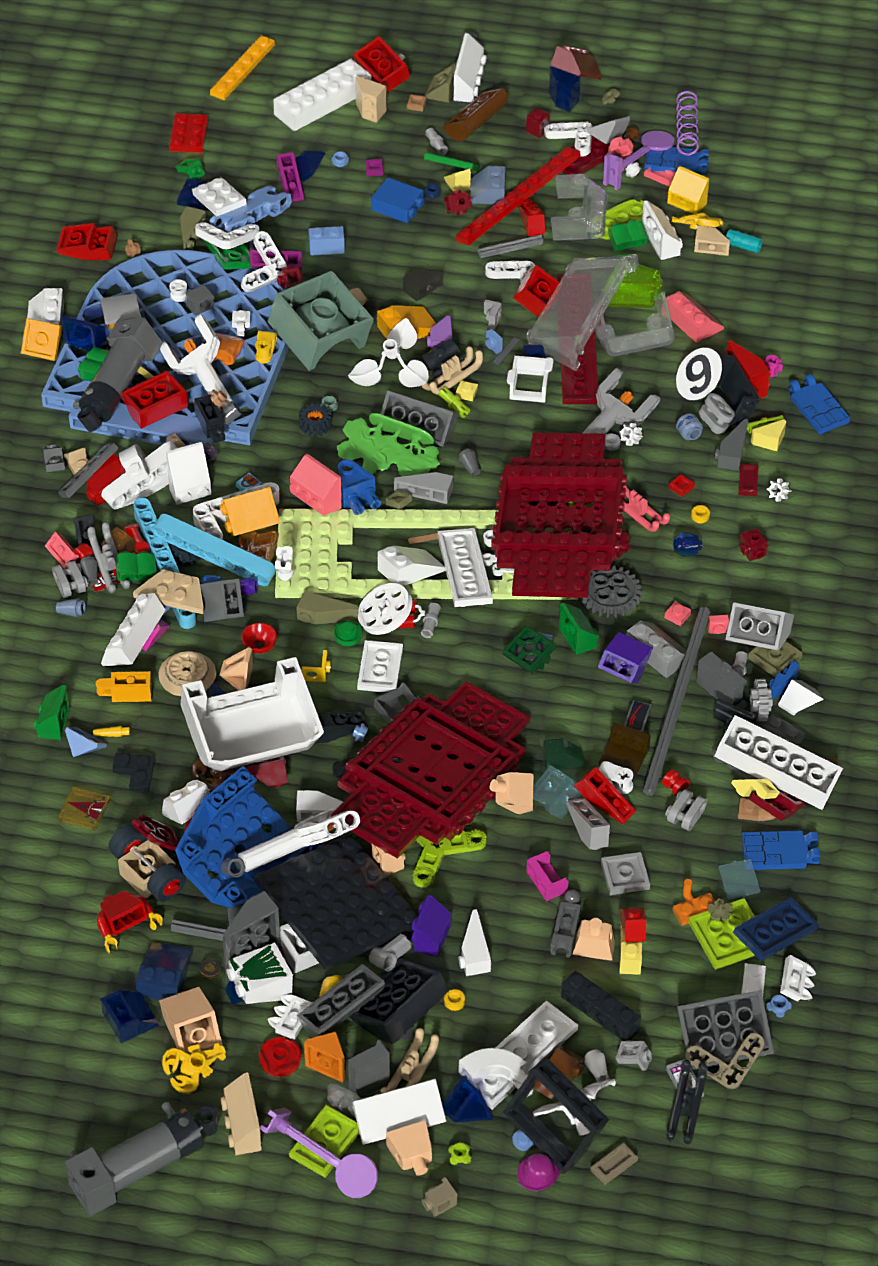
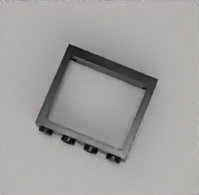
M545 1058L532 1069L503 1111L551 1159L563 1174L579 1162L609 1121L548 1058ZM538 1080L590 1131L574 1154L523 1104Z

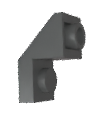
M57 444L47 445V449H43L46 472L65 470L62 447H58Z

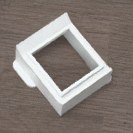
M514 356L513 368L508 371L507 383L510 384L509 399L545 402L549 372L552 371L553 358ZM518 373L544 376L542 392L515 390Z

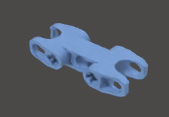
M273 186L258 189L248 196L247 205L219 216L214 215L210 220V225L220 230L225 229L226 233H228L231 229L235 230L248 224H255V222L267 215L275 217L291 205V194L286 192L276 194V188ZM286 197L285 204L281 205L280 201ZM218 219H221L222 222L218 226H215L216 221Z

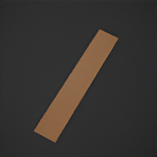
M438 533L409 538L408 541L409 544L435 540L438 539Z

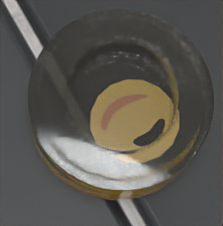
M214 958L203 960L200 964L202 977L210 980L217 978L221 973L220 962Z

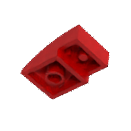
M95 223L62 227L56 251L59 254L78 259L110 260L117 235L113 226L96 228Z

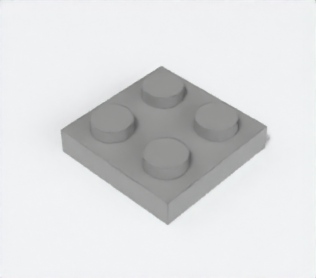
M641 852L601 858L609 895L650 890V882Z

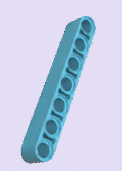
M161 514L152 528V533L156 537L241 577L256 578L257 583L261 586H268L277 570L271 562L170 515Z

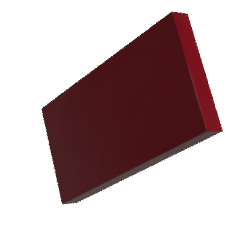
M592 136L590 154L580 156L565 168L562 173L573 181L605 161V155L608 153L610 143L605 144Z

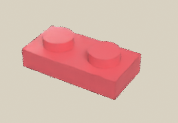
M54 532L45 545L64 569H67V562H76L79 557L74 548L59 532Z

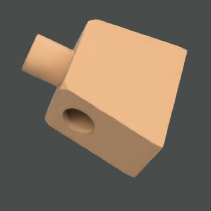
M510 772L498 775L490 783V790L496 792V803L516 814L533 811L534 774Z
M593 918L590 921L583 920L576 935L573 955L612 961L615 945L612 925L602 923L598 918Z
M426 1121L386 1132V1145L401 1169L414 1168L416 1175L425 1174L428 1171L426 1163L432 1161V1149Z

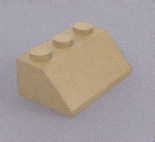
M244 1073L224 1088V1097L221 1098L222 1110H227L228 1115L224 1116L226 1129L231 1130V1134L228 1135L230 1148L234 1147L235 1155L261 1151L260 1127L249 1073Z

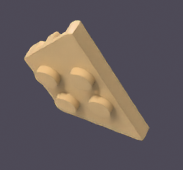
M163 569L133 592L134 598H137L140 594L155 593L162 605L199 614L204 613L198 577Z

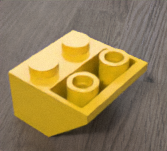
M679 166L668 190L667 203L692 214L699 213L707 204L709 178Z

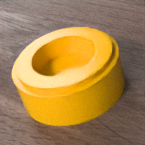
M703 505L695 506L692 509L691 518L696 523H705L710 518V510Z
M458 989L449 990L444 995V1005L446 1008L452 1011L462 1009L465 1005L464 993Z

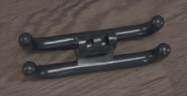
M688 1059L682 1062L681 1074L666 1134L667 1140L673 1141L676 1136L680 1115L688 1116L685 1136L683 1138L686 1145L691 1144L708 1070L707 1064H700L694 1091L693 1088L687 1087L691 1062Z

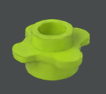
M464 1143L451 1145L449 1147V1152L451 1153L450 1163L453 1165L463 1162L465 1164L470 1163V1146Z

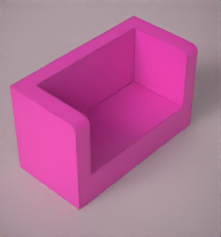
M548 851L527 860L526 872L546 901L568 891L567 878L560 879L550 864V853Z

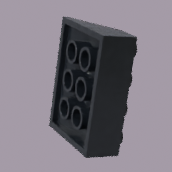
M398 958L392 970L385 971L379 976L385 982L383 990L364 1004L358 1011L350 1015L349 1018L379 1040L394 1044L422 1016L427 1014L449 992V989L441 972Z

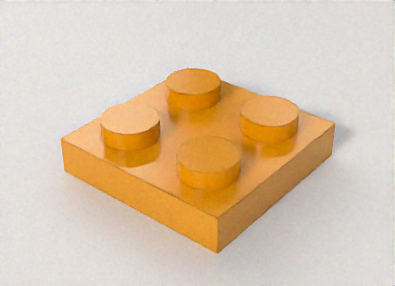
M27 318L21 354L57 360L62 325Z

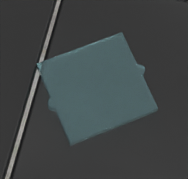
M751 859L739 862L733 861V863L718 866L727 900L738 897L745 898L747 895L760 893Z

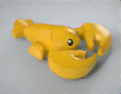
M705 213L692 214L682 218L672 217V222L690 224L692 229H697L698 225L710 227L724 225L722 219L709 217Z
M214 1043V1049L201 1052L200 1045H192L188 1047L190 1055L177 1048L167 1050L162 1058V1066L165 1073L170 1075L169 1065L173 1066L172 1071L175 1072L181 1060L180 1072L190 1076V1078L182 1075L176 1076V1079L182 1083H178L173 1077L170 1079L171 1085L176 1091L182 1094H190L196 1091L199 1085L200 1073H202L203 1078H206L213 1072L209 1065L217 1058L222 1061L226 1058V1051L223 1046H220L219 1043Z

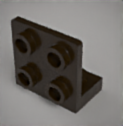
M614 722L611 727L610 741L599 761V766H601L602 762H611L614 765L630 769L633 772V778H635L649 751L651 735Z

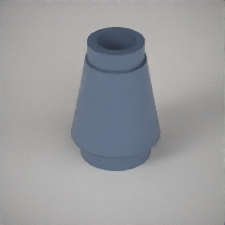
M79 598L57 602L56 612L65 615L80 617L86 611L85 601Z

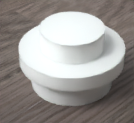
M637 162L634 164L630 163L627 166V177L634 178L639 173L641 168Z

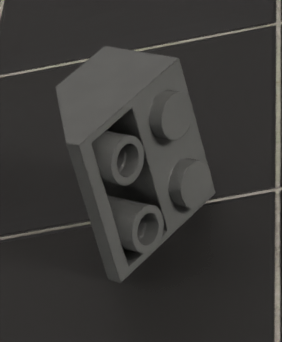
M239 579L200 584L204 607V622L244 617Z

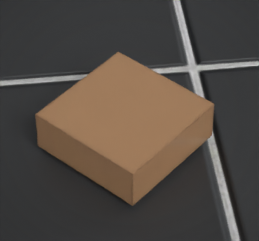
M411 94L407 103V109L423 112L427 97Z

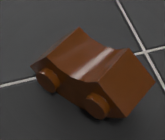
M558 1047L549 1059L571 1082L575 1076L579 1077L584 1070L583 1063L585 1059L566 1047ZM538 1080L534 1089L550 1099H555L556 1097Z

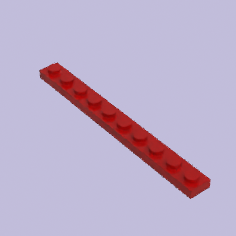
M570 147L563 149L562 152L553 157L548 163L530 175L528 179L519 184L518 187L509 192L504 198L496 202L494 206L455 236L456 241L468 246L522 204V201L527 200L581 156L580 150Z

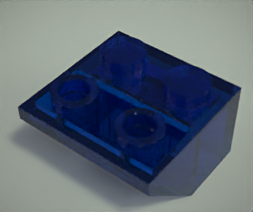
M118 990L100 998L102 1013L121 1044L159 1026L158 1021L140 992Z

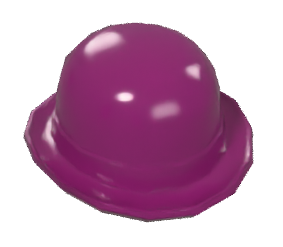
M538 1153L528 1156L521 1162L517 1176L522 1187L530 1191H540L553 1185L558 1179L560 1172L559 1168L547 1155Z

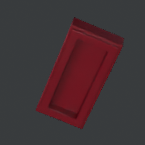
M740 464L738 495L757 496L759 465Z

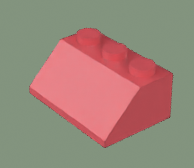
M678 291L665 298L664 314L696 343L724 329V326L693 297Z
M309 454L304 455L290 476L291 493L323 516L341 509V477Z

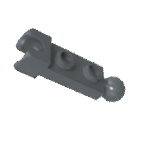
M574 889L566 892L564 896L566 902H560L551 942L550 953L552 955L556 954L557 949L564 948L566 950V957H571L581 905H578L581 896Z

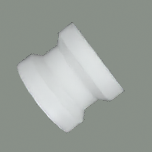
M174 280L170 283V297L173 301L181 302L186 300L187 284L185 281Z

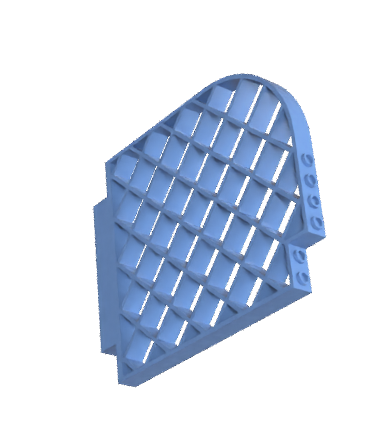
M167 250L153 252L123 262L103 275L87 295L41 394L43 407L69 411L70 428L87 431L77 418L81 409H74L73 403L81 399L91 382L81 379L82 382L65 389L58 382L78 375L80 378L78 367L86 359V355L77 359L73 352L92 345L93 348L99 347L102 344L101 340L106 339L113 328L109 329L108 324L104 323L90 328L86 322L103 316L100 299L115 284H117L122 292L111 297L136 294L141 318L147 320L161 341H165L176 352L180 361L185 358V355L189 354L184 347L185 340L174 344L170 338L171 336L188 330L192 337L186 340L193 339L197 348L205 344L206 340L195 323V318L198 315L195 316L193 313L187 314L183 307H186V300L176 302L171 299L168 289H170L172 281H185L190 288L187 292L202 285L211 290L213 295L227 290L232 297L217 303L213 301V308L201 314L207 321L215 319L219 324L218 327L213 328L215 333L235 336L240 339L243 338L237 336V328H232V321L229 322L225 315L238 309L250 311V328H245V331L257 327L259 331L276 332L266 323L268 322L273 304L257 311L252 304L265 298H269L273 303L276 294L287 290V288L282 289L277 281H274L253 292H241L237 286L241 284L243 277L258 269H223L214 254L199 251ZM172 265L176 271L158 277L152 268ZM142 271L149 282L131 288L124 278ZM211 272L217 277L201 285L196 280V278ZM266 273L260 274L261 279H269ZM158 293L164 299L149 306H145L141 301ZM174 312L178 317L162 325L156 320V318ZM278 334L276 347L274 348L276 353L272 355V359L268 363H259L256 360L254 352L257 351L255 347L257 336L245 340L240 356L236 358L245 357L249 364L232 371L220 359L211 363L213 368H217L222 374L218 377L226 389L232 387L236 392V395L231 397L233 402L239 409L247 406L252 413L239 420H233L228 425L224 423V441L250 446L289 349L288 345ZM159 350L153 361L142 362L140 366L155 377L161 374L156 367L166 364L167 361ZM174 370L169 371L178 383L189 379L194 387L186 390L188 405L193 403L195 398L208 395L197 374L180 375ZM256 376L263 380V384L248 390L242 384V382ZM130 383V385L128 386L127 389H129V388H131V387H133V386H136V385H133L132 383ZM121 399L110 421L102 422V425L93 431V433L156 445H163L167 442L166 437L176 434L186 446L202 442L205 454L210 453L209 449H211L214 443L212 438L207 439L195 412L191 413L187 407L178 411L179 414H172L141 429L131 418L123 399Z

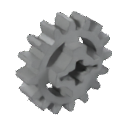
M755 679L754 689H751L750 693L751 712H755L756 721H767L769 711H771L773 706L771 688H767L766 679Z

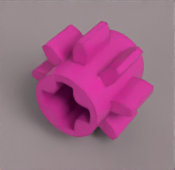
M775 355L766 356V360L763 361L770 368L771 376L769 377L778 376V371L782 372L783 369L782 359Z

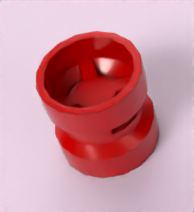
M672 769L664 776L662 785L672 789V793L677 796L680 791L683 792L684 789H688L690 781L685 777H681L678 771Z

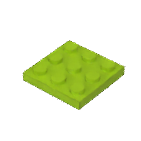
M744 898L729 903V905H732L733 911L730 912V917L726 921L722 919L720 921L713 920L709 911L688 918L690 927L715 970L755 956L733 933L735 927L755 917Z

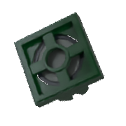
M526 625L502 651V654L522 669L533 674L537 669L543 670L545 663L549 664L550 654L557 646L556 643Z

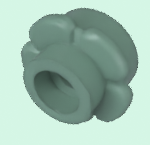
M326 396L322 399L320 406L326 405V408L328 407L333 412L338 408V402L333 396Z

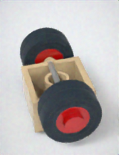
M133 824L121 827L111 837L108 848L118 859L120 875L141 896L148 898L154 895L157 900L164 902L172 899L181 891L185 884L186 876L158 845L147 840Z

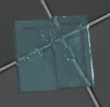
M551 765L533 786V799L544 804L546 811L561 819L569 811L566 801L579 799L582 794L573 786L575 782Z

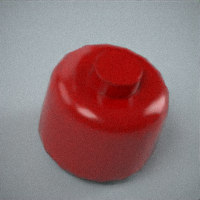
M82 543L74 549L79 555L76 560L78 563L84 557H94L92 546L86 543Z

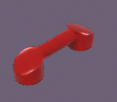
M139 524L126 525L125 535L129 538H134L136 542L135 554L140 552L151 554L149 544L143 541L140 535Z

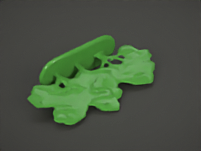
M378 413L369 415L370 422L375 426L373 428L368 427L362 418L347 421L343 432L349 440L337 445L340 458L354 460L363 457L362 467L370 474L376 473L377 470H386L392 463L397 464L398 472L401 476L429 473L430 469H435L440 465L437 459L439 451L437 447L431 446L434 444V439L428 432ZM381 430L393 435H382ZM397 437L407 439L411 443L400 444L397 442ZM413 445H415L414 448H418L417 455L412 452Z

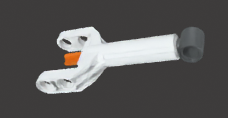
M200 314L195 318V323L207 343L197 348L193 339L185 340L184 347L189 355L181 361L176 352L165 341L161 345L160 351L170 368L177 372V374H197L208 395H213L211 392L213 389L217 392L221 390L226 394V400L229 405L226 406L224 404L218 408L224 418V423L228 425L242 413L231 399L211 365L218 353L221 342L207 319Z
M326 810L299 822L291 831L239 853L238 859L226 858L221 863V871L226 876L239 877L244 871L249 872L304 846L328 841L355 829L360 823V817L355 811H344L327 818L335 810ZM348 814L354 817V822L350 826L345 823V817ZM336 828V831H335L334 833L331 834V833L328 832V831H330V830ZM234 862L236 864V870L232 873L230 871V865Z

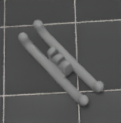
M106 522L102 524L103 535L106 541V545L102 547L103 553L98 544L94 527L88 528V536L106 588L109 593H115L116 586L112 582L109 571L116 569L115 559L118 552L110 532V526ZM129 580L120 581L124 589L130 588Z

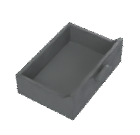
M713 652L708 653L699 660L696 683L717 700L721 699L730 704L738 705L740 700H742L743 689L747 681Z
M402 683L399 688L374 699L375 709L387 724L391 722L395 715H399L402 712L403 707L397 697L404 695L410 703L414 699H421L419 696L415 697L405 683Z
M377 1040L376 1046L348 1060L349 1091L355 1100L375 1092L390 1082L389 1052L380 1040Z

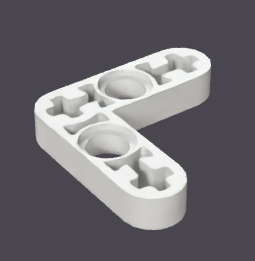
M552 123L544 128L545 137L548 139L576 138L575 149L580 150L581 156H586L591 152L592 135L587 133L586 130L592 127L591 123Z
M198 223L195 225L196 236L222 249H231L251 241L259 232V226L255 224H248L228 233L208 223Z
M263 231L256 234L254 245L266 266L243 277L241 287L246 292H253L277 281V272L280 271H276V268L281 269L287 266L269 234ZM259 239H265V242H259ZM266 252H273L275 254V258H268L266 256ZM266 273L269 276V279H261L260 274ZM247 280L248 282L254 281L252 286L250 284L246 285Z
M531 261L489 262L486 264L485 274L492 279L520 278L521 284L526 273L535 264ZM512 268L514 271H507L506 269Z

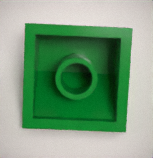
M561 603L559 629L575 655L597 648L598 632L590 625L587 615L584 616L579 608Z
M62 685L45 695L44 701L40 702L39 717H36L34 721V729H37L38 738L62 739L70 711L67 685Z

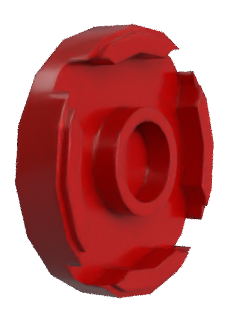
M286 1037L271 1038L262 1045V1049L259 1052V1062L262 1069L269 1075L276 1077L288 1076L294 1073L300 1066L302 1059L300 1047L295 1041H290Z

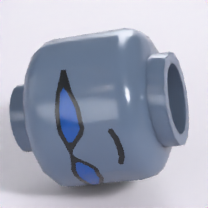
M685 414L676 423L677 431L688 441L700 437L703 430L701 422L694 414Z

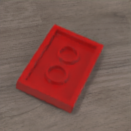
M175 114L169 146L170 151L203 153L208 115Z

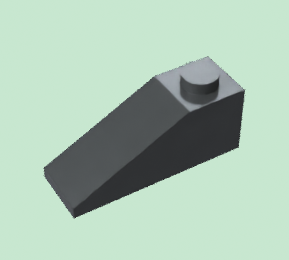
M744 419L721 442L720 449H716L715 460H718L717 468L739 471L748 419Z

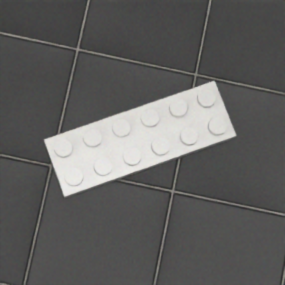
M475 528L438 531L439 545L454 606L464 607L492 604L493 597Z
M545 1001L495 1049H503L521 1057L526 1062V1072L530 1073L537 1064L548 1058L578 1030V1025L548 1001ZM500 1076L487 1077L474 1086H471L463 1077L460 1084L492 1110L516 1088L511 1081Z

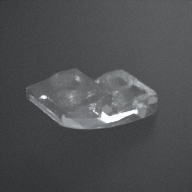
M335 1084L328 1085L327 1098L331 1105L337 1106L341 1111L348 1107L350 1113L355 1116L352 1101L361 1098L341 1086Z

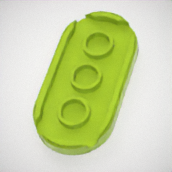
M628 200L596 215L592 222L593 233L599 238L610 240L608 232L612 225L616 223L627 224L631 220L642 221L644 201Z

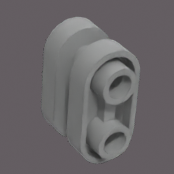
M710 393L705 400L706 404L702 405L699 410V415L714 433L723 434L728 428V423L734 418L735 413L721 396Z
M75 561L67 562V569L62 570L60 565L52 567L55 582L63 598L71 596V590L76 589L78 594L86 592L88 582L86 577L81 575L82 569L79 563L76 564ZM70 576L72 582L68 583L66 577Z
M684 789L683 792L680 791L676 796L673 806L670 805L666 811L667 821L677 824L680 820L682 821L681 828L691 831L703 814L708 800L701 796L694 800L692 799L693 792Z

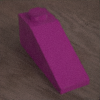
M294 153L277 155L275 163L283 191L291 194L292 203L304 201Z
M258 250L249 251L251 268L260 269L266 266ZM279 251L287 266L292 265V268L299 267V270L302 269L301 251ZM266 252V256L268 258H275V254L273 252Z

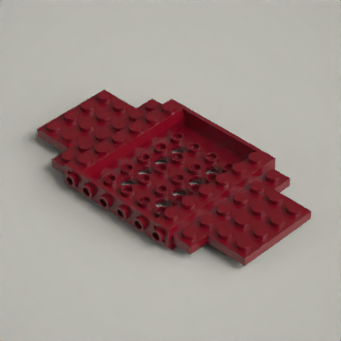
M533 433L530 457L511 458L510 465H505L504 472H501L502 485H499V497L501 498L497 499V510L499 512H495V523L497 525L493 526V536L495 538L491 540V549L495 550L497 568L514 569L512 596L588 598L591 570H611V562L616 560V553L620 552V541L618 539L622 537V527H619V525H623V514L621 512H624V501L622 499L626 498V488H623V486H627V475H624L621 459H604L606 434ZM531 501L539 502L536 506L529 505ZM551 501L557 502L555 506L548 505ZM568 502L576 503L572 507L566 505ZM593 502L594 505L592 507H586L585 503ZM529 527L536 529L533 532L525 531ZM546 528L554 529L551 533L544 531ZM565 528L573 529L571 533L563 532ZM585 528L592 530L590 533L581 532Z
M467 681L445 702L430 693L422 699H414L409 705L406 704L399 715H395L387 726H383L380 733L376 737H372L365 748H361L358 751L356 757L346 763V774L338 781V787L351 795L331 813V817L344 811H355L360 817V823L355 829L350 831L397 859L420 835L436 845L444 838L451 841L456 835L459 836L467 823H472L475 815L478 812H482L490 800H494L496 792L490 790L491 781L496 779L498 775L519 772L518 763L525 755L526 748L515 743L513 740L530 723L531 717ZM422 735L425 737V740L418 741L415 739V736ZM431 745H440L441 749L434 750L431 748ZM455 754L458 756V759L451 760L447 755ZM399 757L403 762L395 763L392 758ZM464 764H472L475 768L466 769ZM417 767L419 771L413 773L408 768ZM432 776L436 779V781L428 782L425 780V778ZM449 786L453 790L451 792H445L442 790V787ZM348 814L345 817V823L350 826L354 822V817Z

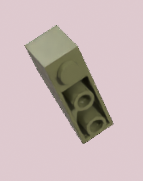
M186 206L181 214L180 225L183 250L192 251L196 240H199L200 237L195 234V225L198 223H208L205 211Z

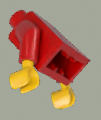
M122 891L116 895L108 894L105 896L104 901L100 903L101 911L98 912L97 925L102 937L106 939L105 947L108 953H110L108 947L110 944H114L118 950L117 940L111 937L112 934L115 936L148 919V916L151 929L156 930L154 921L162 926V916L153 913L154 909L143 896L132 895L127 891Z

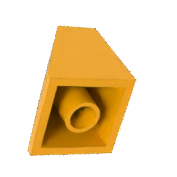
M270 487L220 500V511L222 515H225L227 521L225 529L231 536L280 523Z

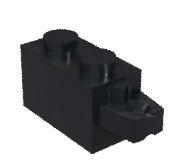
M212 394L195 398V414L207 439L212 438L215 443L224 441V418L218 406L212 402L210 398Z

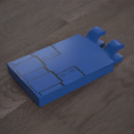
M676 147L662 151L650 150L646 153L644 170L651 168V171L666 172L665 170L677 172L678 167L681 166L693 172L707 173V167L702 166H707L708 157L703 156H708L709 150L703 149L693 155H683ZM680 148L684 153H691L696 150Z
M812 374L804 376L807 381L803 383L805 386L803 388H800L799 382L796 379L789 382L792 386L788 388L791 393L790 400L818 434L825 433L850 422L848 414L822 383L816 384Z
M803 831L742 832L745 870L806 868L807 863H820V849L814 848L818 846V833L810 832L803 836Z

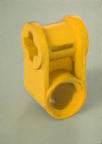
M258 331L255 347L257 349L256 360L259 363L271 361L274 348L276 347V332Z

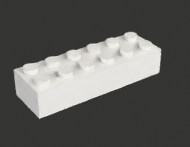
M349 59L273 99L274 115L293 131H296L356 99L355 77L359 76L371 80V74L352 59Z
M736 715L732 719L714 756L758 779H769L775 787L823 810L843 769Z

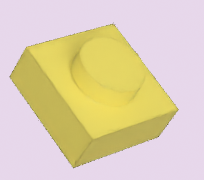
M460 381L456 395L461 399L473 401L478 390V384Z

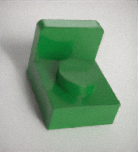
M186 158L175 166L178 172L188 174L192 182L205 175L199 159Z

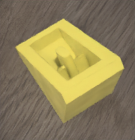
M470 169L444 177L452 191L461 190V192H466L470 190Z
M786 420L752 429L751 443L777 451L785 435Z

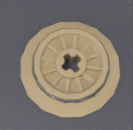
M192 651L178 652L168 657L161 664L158 672L159 682L166 691L177 696H181L183 684L199 680L202 681L203 687L207 691L213 685L216 678L215 665L210 658L201 653Z

